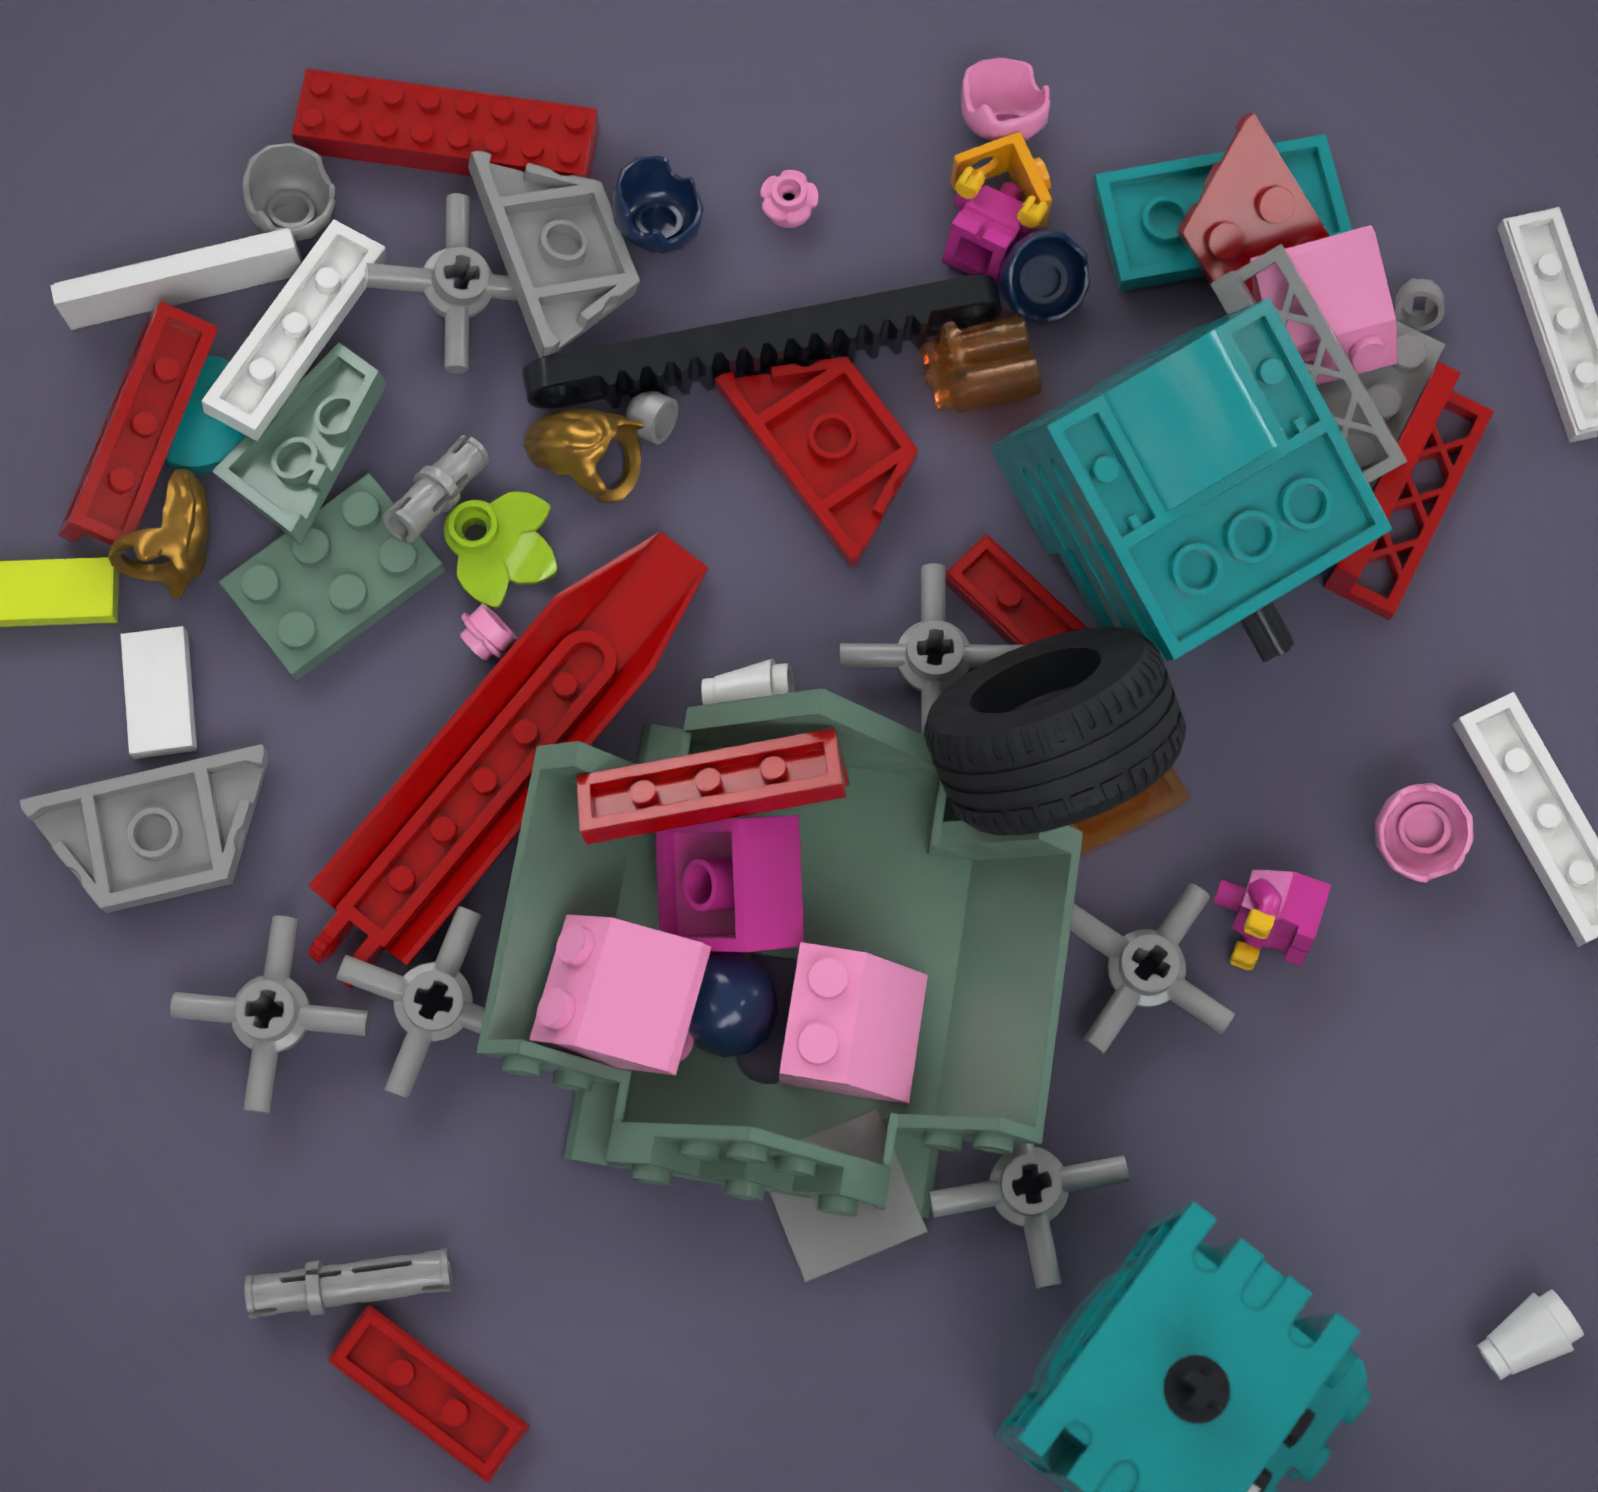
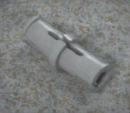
M462 435L432 466L426 465L415 474L414 484L409 488L410 490L383 514V522L390 533L401 541L406 539L407 543H412L442 511L448 512L452 510L460 500V492L490 462L489 455L483 445L475 438L470 437L467 439L466 435Z

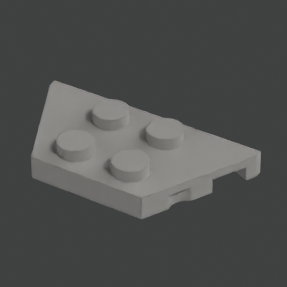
M482 151L471 152L468 168L538 357L555 355L635 295L640 282L623 236L614 222L613 211L602 182L577 175L562 176L550 168L527 163L525 172L489 163L490 153Z
M263 744L21 799L20 806L25 815L33 821L52 845L51 848L63 863L75 874L81 882V886L96 905L105 913H110L233 884L269 762L268 751Z

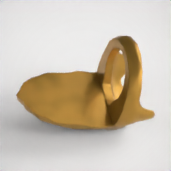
M565 409L552 414H546L532 423L526 431L523 446L526 450V455L536 467L551 470L557 475H570L585 493L599 502L615 503L624 499L632 491L640 475L642 458L636 430L643 429L644 425L639 421L622 415L604 413L594 409ZM614 439L622 446L625 455V466L620 481L614 487L606 488V485L596 472V466L607 451L610 441Z
M177 469L173 472L168 481L161 528H147L121 535L114 541L108 553L111 565L120 573L144 581L162 582L168 586L170 595L175 600L180 599L189 584L201 575L206 563V546L210 534L208 501L206 492L194 473L186 469ZM134 547L137 558L141 561L148 562L161 555H165L170 561L155 565L142 564L130 560L122 552L125 549Z

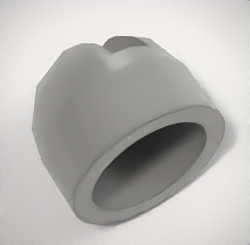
M1413 278L1401 285L1395 298V316L1398 322L1417 331H1426L1438 325L1444 316V294L1440 286L1432 279ZM1419 296L1425 297L1424 310H1412L1414 298Z
M655 391L636 395L631 399L626 409V418L639 421L644 425L643 429L636 430V434L640 438L654 444H661L669 437L678 417V402L676 399Z

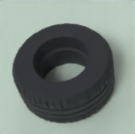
M1097 627L1061 633L1034 641L1006 652L975 668L943 691L931 705L923 735L944 791L949 798L954 814L980 832L993 835H1026L1050 831L1089 819L1132 799L1153 785L1173 766L1180 755L1187 726L1160 651L1156 645L1140 633L1128 628Z

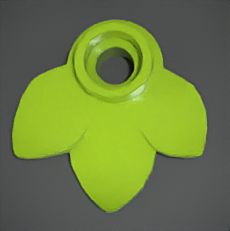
M515 491L508 492L491 503L481 500L465 501L455 506L449 512L444 522V537L450 550L458 556V581L474 600L485 604L487 607L499 608L506 597L510 582L517 585H534L551 579L557 574L558 569L553 551L544 538L536 532L544 524L551 511V505L528 492ZM472 525H482L487 529L486 534L479 540L473 541L465 537L466 530Z

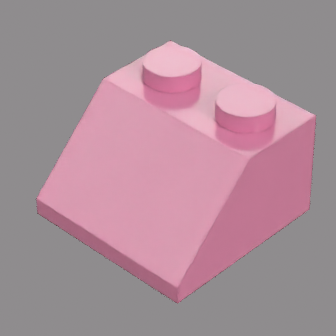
M1372 225L1286 248V252L1356 373L1361 374L1397 364L1396 316L1376 233ZM1260 256L1250 258V262H1252ZM1275 263L1252 277L1253 296L1256 302L1270 298L1275 309L1283 310L1289 283L1278 264ZM1295 295L1290 312L1307 316ZM1288 320L1286 329L1302 360L1306 363L1314 364L1321 340L1314 326ZM1326 349L1322 367L1338 370ZM1319 374L1316 385L1335 381L1339 378Z
M566 915L556 944L555 955L543 995L538 1004L537 1015L529 1041L620 1069L676 1075L712 947L702 942L612 917Z
M800 942L779 1072V1084L909 1105L928 975L866 952Z

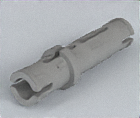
M448 1248L338 1265L323 1266L322 1262L318 1260L306 1262L303 1269L273 1274L246 1275L245 1301L250 1319L308 1310L311 1316L326 1314L329 1307L453 1291L452 1268Z

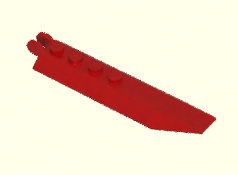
M660 531L555 595L308 885L312 891L337 911L320 935L312 942L307 952L309 953L308 955L318 964H322L323 961L325 962L335 954L348 937L354 925L367 935L368 938L351 957L375 965L385 950L408 966L520 832L537 746L580 741L590 746L594 744L654 672L709 568ZM341 981L348 988H353V985Z

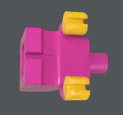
M966 167L955 184L956 195L954 204L960 212L951 224L942 262L971 275H989L995 278L997 284L999 281L1000 265L1010 246L1026 234L1037 232L1038 225L1046 214L1048 206L1043 200L1040 201L1039 205L1034 203L1035 196H1029L1024 203L1021 202L1023 191L1012 182L1004 183L999 191L987 185L983 186L985 182L984 173L978 171L977 175L972 174L974 168Z
M1252 870L1246 887L1221 879L1213 904L1237 912L1232 929L1239 932L1243 939V942H1236L1230 958V964L1245 970H1253L1263 946L1266 948L1272 947L1285 953L1284 961L1301 967L1315 940L1331 884L1292 871Z

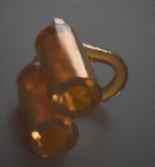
M1021 315L961 329L957 328L954 321H948L942 325L940 335L936 341L920 346L928 372L923 373L926 385L931 384L936 400L935 407H938L939 411L954 408L960 413L1041 394L1042 387L1038 365L1034 355L1030 353L1029 337Z

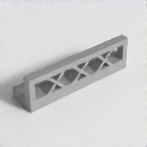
M1280 244L1239 270L1229 272L1210 285L1226 313L1230 314L1257 303L1245 281L1271 265L1278 264L1289 283L1283 310L1276 309L1285 328L1288 320L1313 325L1321 339L1314 364L1304 362L1308 371L1312 372L1311 376L1315 384H1317L1319 374L1345 380L1352 392L1346 418L1332 415L1337 425L1343 426L1341 432L1343 437L1347 441L1350 428L1376 434L1389 456L1363 471L1369 484L1406 463L1407 459L1283 245ZM1295 295L1307 316L1290 312ZM1326 349L1338 370L1322 367ZM1357 403L1370 424L1353 420Z

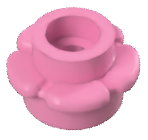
M785 170L778 177L770 176L763 183L760 190V195L764 199L762 203L763 212L774 224L783 228H794L805 223L812 213V208L817 206L819 199L816 186L813 183H808L805 174L796 170ZM786 193H792L795 197L793 200L787 201L783 196Z
M481 604L471 615L464 612L461 616L466 629L460 634V637L484 661H487L492 655L502 659L507 653L506 650L517 640L516 635L509 626L485 604Z

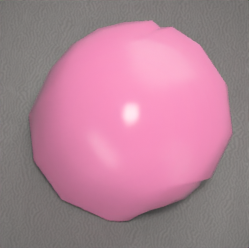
M1007 58L981 60L965 71L961 88L962 117L972 132L989 142L1017 132H1021L1024 140L1027 141L1043 130L1047 124L1050 110V88L1048 85H1044L1042 90L1039 89L1035 83L1032 66L1024 61Z
M1433 783L1410 785L1396 791L1386 799L1374 821L1375 845L1386 865L1403 877L1417 882L1427 883L1432 879L1456 871L1464 862L1465 855L1469 852L1474 840L1473 816L1457 794Z

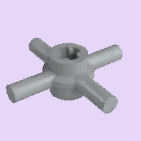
M454 193L446 196V249L432 255L424 268L366 263L365 288L421 292L430 307L438 315L445 318L444 370L448 373L463 374L469 371V318L481 313L491 299L518 301L509 276L492 274L485 259L478 252L470 248V197L465 194ZM450 277H454V278L460 279V280H461V287H460V288H466V289H465V290H461V289L454 288V279H449V278H450Z
M930 563L921 566V621L908 628L901 636L898 644L840 643L839 668L898 669L907 684L921 691V734H924L931 705L943 691L959 678L966 675L969 669H975L1006 652L1024 645L969 644L966 636L959 628L946 622V567L942 564ZM935 648L940 650L941 665L927 663L928 655H925L926 649Z
M1189 883L1157 931L1141 929L1130 932L1125 936L1120 935L1074 903L1070 932L1108 957V978L1115 991L1082 1039V1042L1090 1049L1104 1055L1136 1006L1143 1008L1157 1007L1169 1000L1220 1035L1228 1027L1235 1013L1185 979V958L1178 946L1210 899V895L1201 887ZM1148 956L1158 963L1159 966L1153 971L1158 975L1153 974L1145 981L1140 979L1134 971L1140 965L1136 962L1140 963Z
M458 906L435 963H425L416 966L404 976L345 955L336 979L394 1001L396 1018L407 1032L384 1088L385 1091L409 1099L431 1042L448 1039L462 1028L480 1034L485 1008L473 1003L471 988L459 971L482 915ZM433 985H439L447 990L444 999L452 1001V1008L449 1013L438 1011L433 1020L426 1019L419 1015L423 1005L414 1003V998L418 991L429 993Z
M272 916L264 975L245 984L236 997L174 992L171 1000L170 1014L172 1018L231 1023L238 1039L252 1049L243 1111L270 1114L278 1053L296 1045L303 1038L306 1031L367 1037L370 1029V1010L310 1005L304 990L290 979L298 919L293 917ZM273 1002H275L284 1009L282 1017L271 1018L269 1026H267L258 1019L260 1011H270L273 1007Z
M1014 1143L1013 1153L1004 1154L996 1162L988 1181L934 1190L928 1193L933 1218L995 1207L1005 1220L1023 1227L1036 1289L1062 1284L1050 1221L1062 1211L1066 1204L1068 1193L1129 1182V1173L1123 1155L1063 1166L1053 1154L1042 1148L1034 1147V1144ZM1022 1170H1030L1032 1180L1041 1177L1045 1185V1189L1035 1196V1204L1026 1203L1025 1194L1016 1196L1013 1191L1012 1185L1022 1177Z

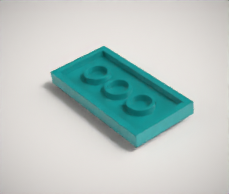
M1326 134L1273 143L1328 234L1333 236L1351 231L1352 227ZM1225 152L1095 174L1092 187L1118 292L1205 277L1177 233V230L1191 205L1197 203L1202 195L1203 183L1215 162L1220 163Z

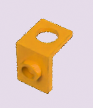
M1021 132L954 156L950 181L954 191H956L955 184L966 167H971L982 159L994 157L988 164L974 169L972 174L977 175L978 171L984 173L986 180L1008 172L1012 182L1023 191L1021 202L1024 203L1029 196H1035L1034 203L1038 205L1041 200L1046 202L1048 210L1038 225V229L1047 226L1052 203L1049 193L1051 190L1050 177L1040 157L1033 159Z

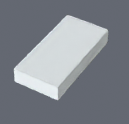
M183 626L120 634L129 754L134 759L197 751L187 630Z

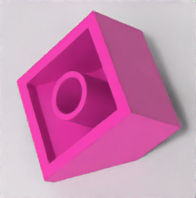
M799 815L736 817L655 832L659 931L702 942L712 947L711 951L754 952L800 947V942L804 943Z

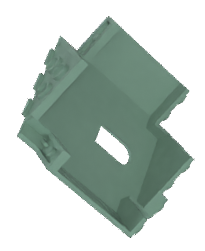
M824 688L687 707L684 729L656 724L643 725L636 764L580 741L537 746L477 1053L503 1060L502 1072L529 1078H540L542 1072L553 1075V1086L576 1091L563 1159L631 1170V1180L652 1185L670 1186L671 1177L725 1185L724 1195L751 1201H763L764 1192L812 1199L810 1194L819 1195L818 1211L843 1216H857L859 1201L875 1205V1209H885L893 1153L895 1151L922 1218L930 1219L931 1206L928 1192L934 1191L939 1150L961 1152L963 1141L973 1142L972 1147L978 1150L1012 1154L1014 1143L1042 1144L1083 837L1082 831L1071 826L1026 835H993L978 831L954 814L923 734ZM835 728L849 775L850 786L845 787V798L741 817L799 815L804 943L866 952L928 975L909 1105L782 1085L779 1082L776 1084H762L751 1080L741 1071L736 1056L724 1058L702 1050L695 1044H693L692 1051L687 1058L679 1062L676 1075L620 1069L529 1041L537 1015L538 1004L543 995L555 955L556 944L566 915L612 917L659 930L655 832L586 845L579 830L576 776ZM800 947L740 953L748 957H752V954L797 961ZM875 1109H878L886 1129L882 1164L800 1141Z

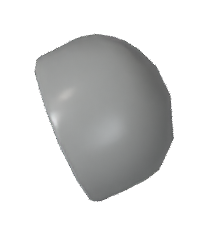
M294 143L267 145L250 158L243 176V200L247 214L262 234L290 228L295 241L313 238L330 224L336 204L334 200L335 185L330 181L325 172L322 158L316 152Z

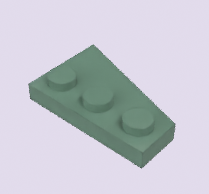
M338 343L297 384L258 441L246 436L212 471L222 485L301 545L387 386L385 379L379 370L341 343Z

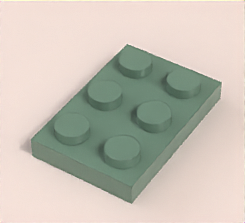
M370 473L320 508L301 545L285 533L219 581L224 591L295 681L301 679L446 572L442 562L420 535L414 542L407 543L406 539L403 541L397 539L386 528L383 522V514L394 503Z

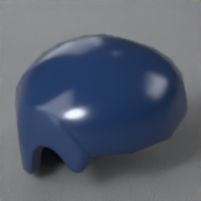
M663 156L635 158L620 170L612 197L614 222L621 234L634 245L651 253L659 252L664 254L676 251L689 243L698 233L704 207L698 191L695 190L694 179L692 177L682 178L672 171L669 159Z
M1052 230L1026 234L1010 246L1000 265L999 284L1004 299L1012 310L1028 321L1038 324L1062 321L1081 306L1089 289L1090 276L1087 253L1073 239L1067 236L1065 232Z
M740 952L710 953L688 1032L694 1039V1044L707 1052L724 1058L748 1054L769 1038L777 1018L778 1001L773 983L759 961Z

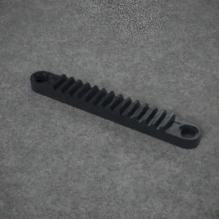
M981 274L969 275L550 355L530 362L523 368L522 376L527 401L533 407L552 409L605 399L612 409L619 408L623 395H629L633 398L649 390L667 395L669 387L675 385L683 395L690 394L693 382L700 381L707 391L713 390L715 378L723 373L734 372L735 378H739L740 373L747 372L749 376L760 375L763 373L764 368L790 363L799 366H809L811 359H831L836 354H841L842 357L847 356L854 363L857 350L863 349L871 359L878 358L881 346L887 345L894 354H901L904 341L909 340L918 350L925 348L927 337L983 326L1000 316L1003 309L995 278Z

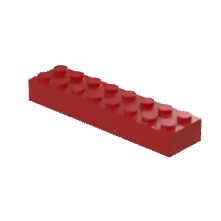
M306 68L292 129V137L296 145L312 150L321 156L471 176L468 168L471 152L482 151L491 154L489 163L525 172L527 163L550 168L562 176L577 175L590 179L600 126L597 108Z

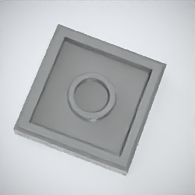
M875 1109L800 1141L882 1164L886 1129L878 1109ZM895 1151L893 1153L886 1207L884 1210L875 1209V1205L859 1201L857 1216L836 1215L817 1210L819 1195L809 1194L810 1199L769 1192L805 1283L928 1232Z

